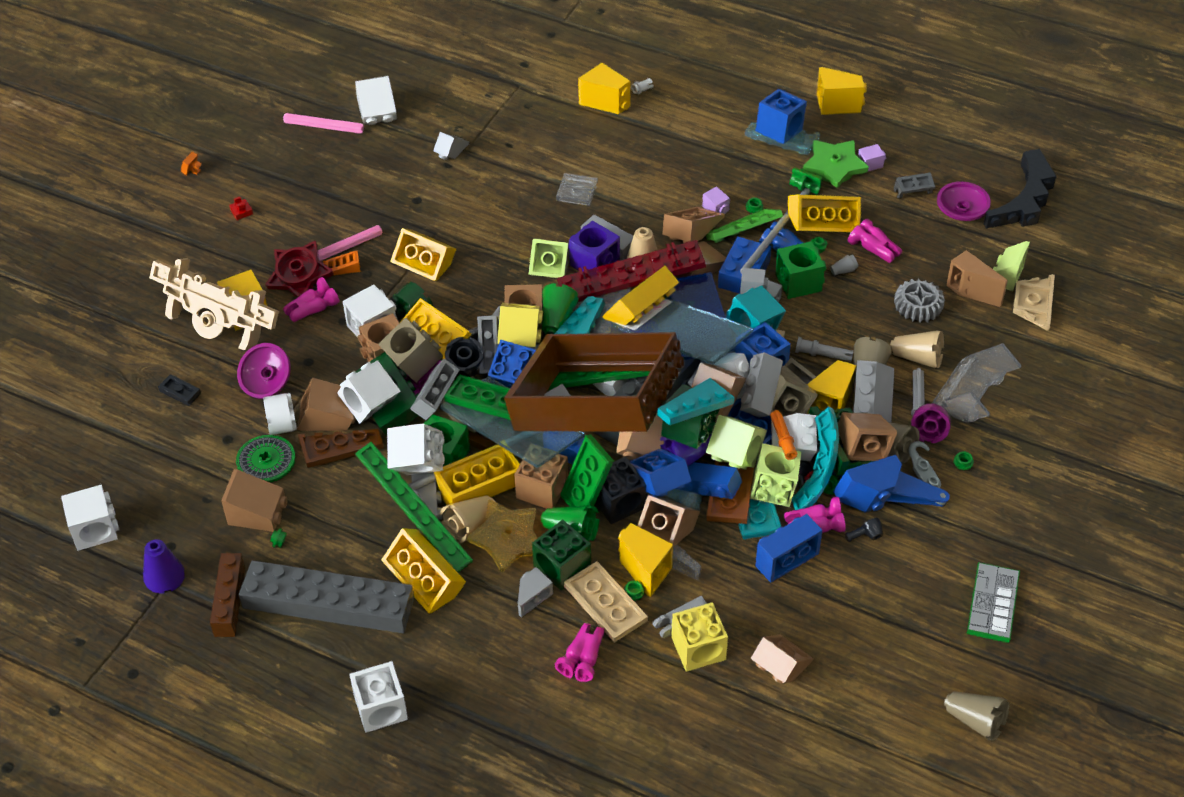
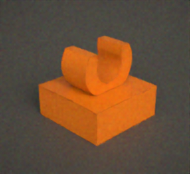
M192 151L184 159L181 167L183 174L187 175L191 171L197 175L201 171L199 168L202 164L197 161L198 154Z

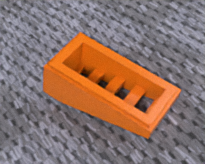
M358 251L349 252L323 261L328 267L332 266L331 269L334 275L360 272Z

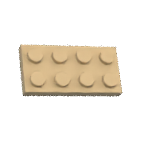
M597 561L564 581V587L593 620L600 627L604 628V632L614 643L648 621V616Z

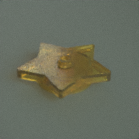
M488 500L485 522L468 536L467 541L485 549L493 557L500 572H504L515 560L522 556H533L532 542L537 539L533 532L536 508L511 511L492 500Z

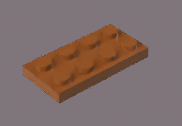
M715 460L714 465L732 467L727 462ZM755 466L754 468L747 467L746 470L738 469L742 483L733 499L709 496L707 521L747 524Z

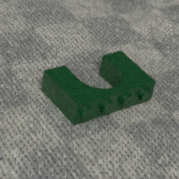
M383 352L370 361V363L372 364L378 360L401 391L389 404L372 414L380 429L388 437V428L405 426L419 416L410 409L419 393L414 394L416 388L410 380L408 382L405 380L408 377L401 368L398 369L396 363L386 352Z

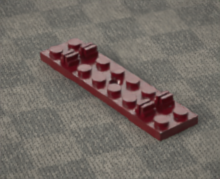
M697 240L675 245L672 242V247L668 243L666 244L667 248L658 251H652L592 269H587L584 266V271L578 268V273L559 277L557 282L559 287H562L563 284L573 288L578 293L579 303L588 296L600 297L601 295L638 286L663 266H666L674 276L706 268V263Z

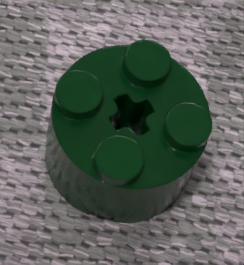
M414 282L405 284L390 298L396 306L395 314L400 318L402 316L405 317L420 298L432 306L433 303L430 297L426 299L423 295L425 291Z

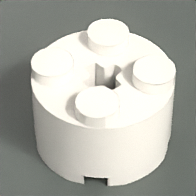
M290 393L263 397L270 435L297 430Z

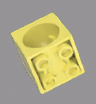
M502 303L499 316L498 344L500 340H504L521 346L536 347V344L541 341V329H538V324H542L543 311L539 310L540 306Z
M713 602L672 614L671 637L686 672L726 660L728 636Z

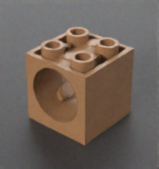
M542 284L505 285V303L540 306L539 310H542ZM538 324V329H541V337H543L542 324Z
M393 313L359 327L360 335H358V340L362 346L360 352L363 358L368 359V362L385 352L379 346V343L399 324Z
M531 445L515 472L516 499L546 509L554 508L568 477V457Z

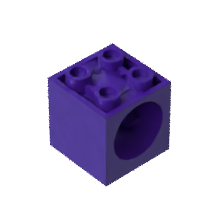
M593 220L583 226L578 233L569 239L570 266L578 271V268L584 271V266L587 269H592L620 261V236Z

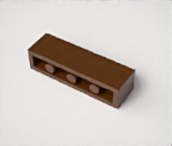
M221 553L210 619L214 637H235L240 607L239 592L245 573L242 553Z

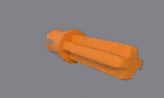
M779 410L771 412L770 417L779 438L778 444L782 447L787 460L795 459L798 453L793 444L794 439L789 434L782 413Z

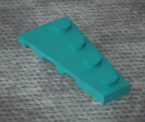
M588 296L555 334H590L591 329H594L596 325L595 320L599 318L605 306L604 298Z
M708 378L659 407L657 415L668 425H672L734 404L735 397L714 380Z

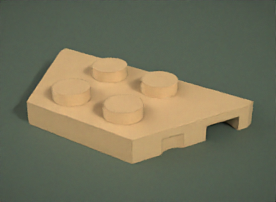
M1049 275L1048 278L1041 280L1039 277L1030 280L1017 281L1013 313L1049 331L1055 275Z

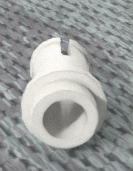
M648 78L641 82H634L631 85L632 92L639 95L642 91L652 89L653 84L649 85L653 83L652 80Z

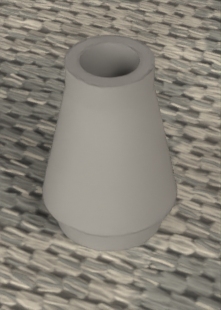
M846 255L831 265L830 270L833 276L853 272L858 268V263L854 255Z

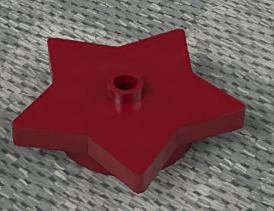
M312 241L303 247H294L288 250L275 249V271L265 285L269 290H289L298 298L307 290L312 289L319 278L327 279L333 276L334 273L331 268L319 260L318 245L316 241Z

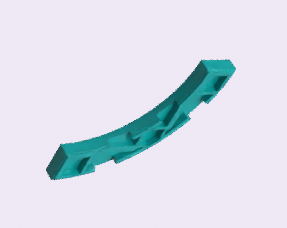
M831 407L826 408L815 417L820 441V452L817 453L813 466L815 470L811 478L805 482L792 498L795 510L813 506L824 491L832 475L838 454L839 431L836 415Z

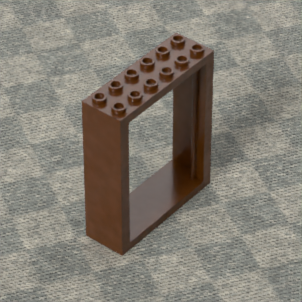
M676 332L547 334L504 397L513 430L647 432L650 425L654 422L658 408L666 400L681 369L684 368L685 361L684 357L681 356L680 340L677 339ZM650 371L636 396H544L559 372Z

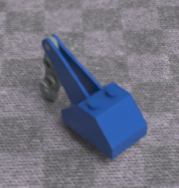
M920 441L913 442L909 446L913 470L919 479L901 472L902 464L898 457L893 455L846 470L833 491L835 496L839 497L840 502L863 512L878 511L883 508L885 501L942 507L950 498L947 491L940 489L941 481L929 462L917 453V447H922L926 451L930 450L925 443Z

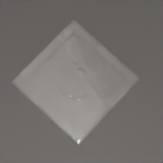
M564 173L556 195V201L590 206L598 178Z

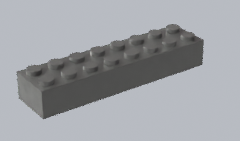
M252 560L239 592L243 609L403 634L414 602L413 586L409 584Z

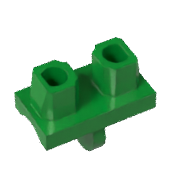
M794 167L789 184L798 187L800 191L809 188L811 193L817 195L819 194L823 177Z

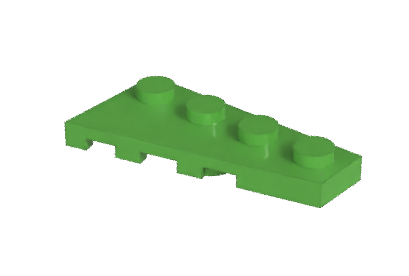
M763 209L711 230L706 235L707 240L720 242L724 240V237L734 236L741 231L781 218L783 214L781 210Z

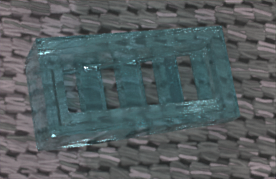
M673 489L665 495L685 506L700 510L702 496L698 493Z

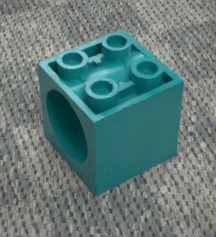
M761 285L757 288L749 289L746 293L738 294L733 298V303L726 313L727 316L724 323L738 338L763 322H766L776 331L786 310Z

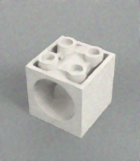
M375 285L343 301L347 327L357 338L360 335V326L392 313L396 317L394 302L392 300L389 301L383 290H379Z
M378 360L372 364L370 362L366 363L360 368L361 371L358 373L353 371L345 377L346 380L340 384L341 388L337 392L359 423L364 422L372 414L389 404L401 392Z
M426 424L388 428V468L406 475L443 471L445 459L443 455L444 436L442 431Z
M102 485L61 496L67 525L77 551L118 539L116 531L119 530L117 520L114 519L116 515L113 504H109L111 503L108 491L104 492Z
M392 661L349 674L365 733L408 720L404 696Z

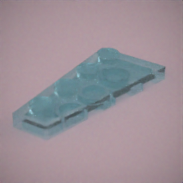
M751 122L745 130V136L753 140H760L770 145H776L783 149L793 150L799 154L806 155L812 150L813 141H818L820 138V133L814 132V135L806 134V131L802 130L789 141L782 144L757 132V123Z

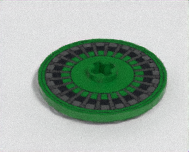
M262 435L249 440L240 448L236 456L238 470L269 483L286 476L295 463L293 446L286 439L276 435Z

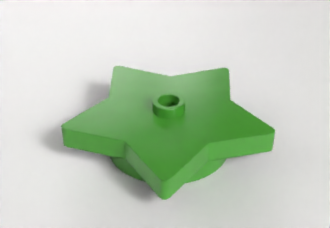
M814 140V156L803 165L804 170L822 176L824 181L830 182L836 188L842 182L849 180L853 175L867 173L869 168L865 162L855 155V142L853 140L835 145Z

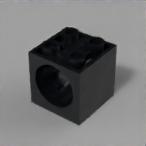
M627 457L613 462L596 500V504L610 524H614L642 511L646 502V483Z

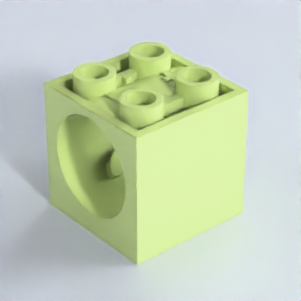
M718 415L706 453L712 455L711 459L727 462L730 466L738 469L754 468L767 430L733 417Z
M762 443L754 470L750 499L790 507L798 482L801 451H797L798 455L795 459L787 460L782 447Z

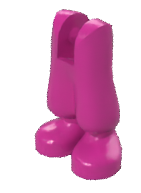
M865 219L861 225H857L848 237V243L851 245L861 241L864 249L888 263H891L895 257L902 254V249L892 242L881 229L874 227L873 222L869 219Z
M321 277L317 280L316 291L313 289L307 290L284 306L283 311L292 322H297L308 315L325 310L327 306H334L340 303V300L335 290L329 288L326 280Z
M833 497L828 508L818 504L784 513L785 521L788 524L795 518L808 514L823 530L822 533L829 530L845 532V519L843 513H841L839 497Z
M584 623L568 647L566 657L557 659L555 663L556 670L567 678H572L575 672V678L581 682L592 680L595 674L592 667L597 661L599 647L605 631L604 628L597 626L592 635L589 634L590 624Z

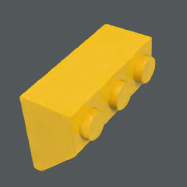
M402 228L390 262L437 281L451 265L456 248L414 230Z

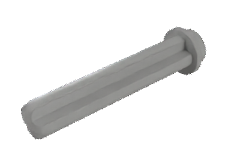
M917 368V370L912 372V416L915 410L925 404L924 371L921 368Z

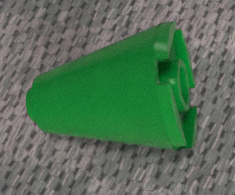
M556 283L548 284L543 288L542 331L545 335L555 334L571 316L579 299L578 293L573 288L563 284L562 287H558Z
M591 505L547 508L541 515V523H543L544 528L550 529L563 519L589 542L590 540L594 541L596 538L599 519L596 518L595 513L599 512L595 506Z

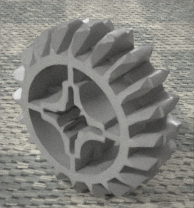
M919 278L917 281L911 279L910 282L905 281L903 285H900L895 292L894 299L896 310L900 312V315H905V319L911 318L912 322L914 320L919 322L922 320L928 322L929 319L934 320L942 312L945 301L943 291L939 290V286H934L933 282L927 283L926 280L920 281Z

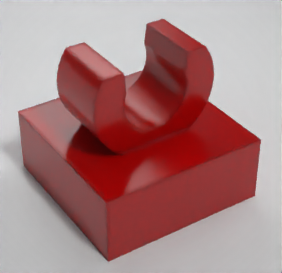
M237 197L234 199V203L229 205L236 220L253 215L252 208L246 199L242 200L241 197Z

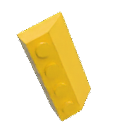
M788 196V215L796 231L852 232L857 225H860L861 197Z
M663 266L622 297L602 317L605 320L622 325H627L631 321L635 323L642 317V312L646 315L654 308L653 304L659 305L665 299L664 295L669 297L676 291L674 287L679 281L666 266Z
M502 442L443 467V471L434 472V476L446 505L486 495L493 497L514 488L515 472L520 464L505 442Z
M402 528L382 558L383 563L402 584L413 586L415 599L428 613H433L453 600L466 583L418 529Z

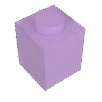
M878 144L861 148L858 151V158L869 166L868 172L883 168L886 155Z
M718 187L703 194L702 207L704 209L723 214L729 211L730 198Z

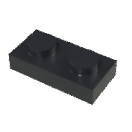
M171 374L158 386L160 392L188 406L201 394L199 388Z

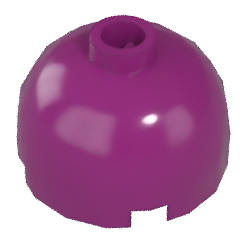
M924 404L915 410L911 419V426L918 429L920 441L924 442L925 440L937 443L948 436L951 427L950 416L947 410L940 405Z

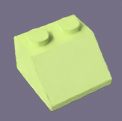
M533 239L529 274L553 278L565 276L569 264V243Z
M1028 241L1006 248L1003 255L998 257L996 263L998 266L993 268L994 271L1008 280L1007 290H1014L1016 282L1021 275L1030 244Z

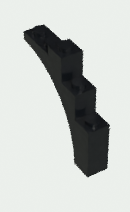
M1040 149L1023 152L1021 167L1026 178L1025 188L1011 202L999 208L986 211L983 223L986 229L1017 222L1022 227L1038 224L1041 214L1039 207L1046 206L1049 195L1047 190L1054 188L1056 180L1054 171Z

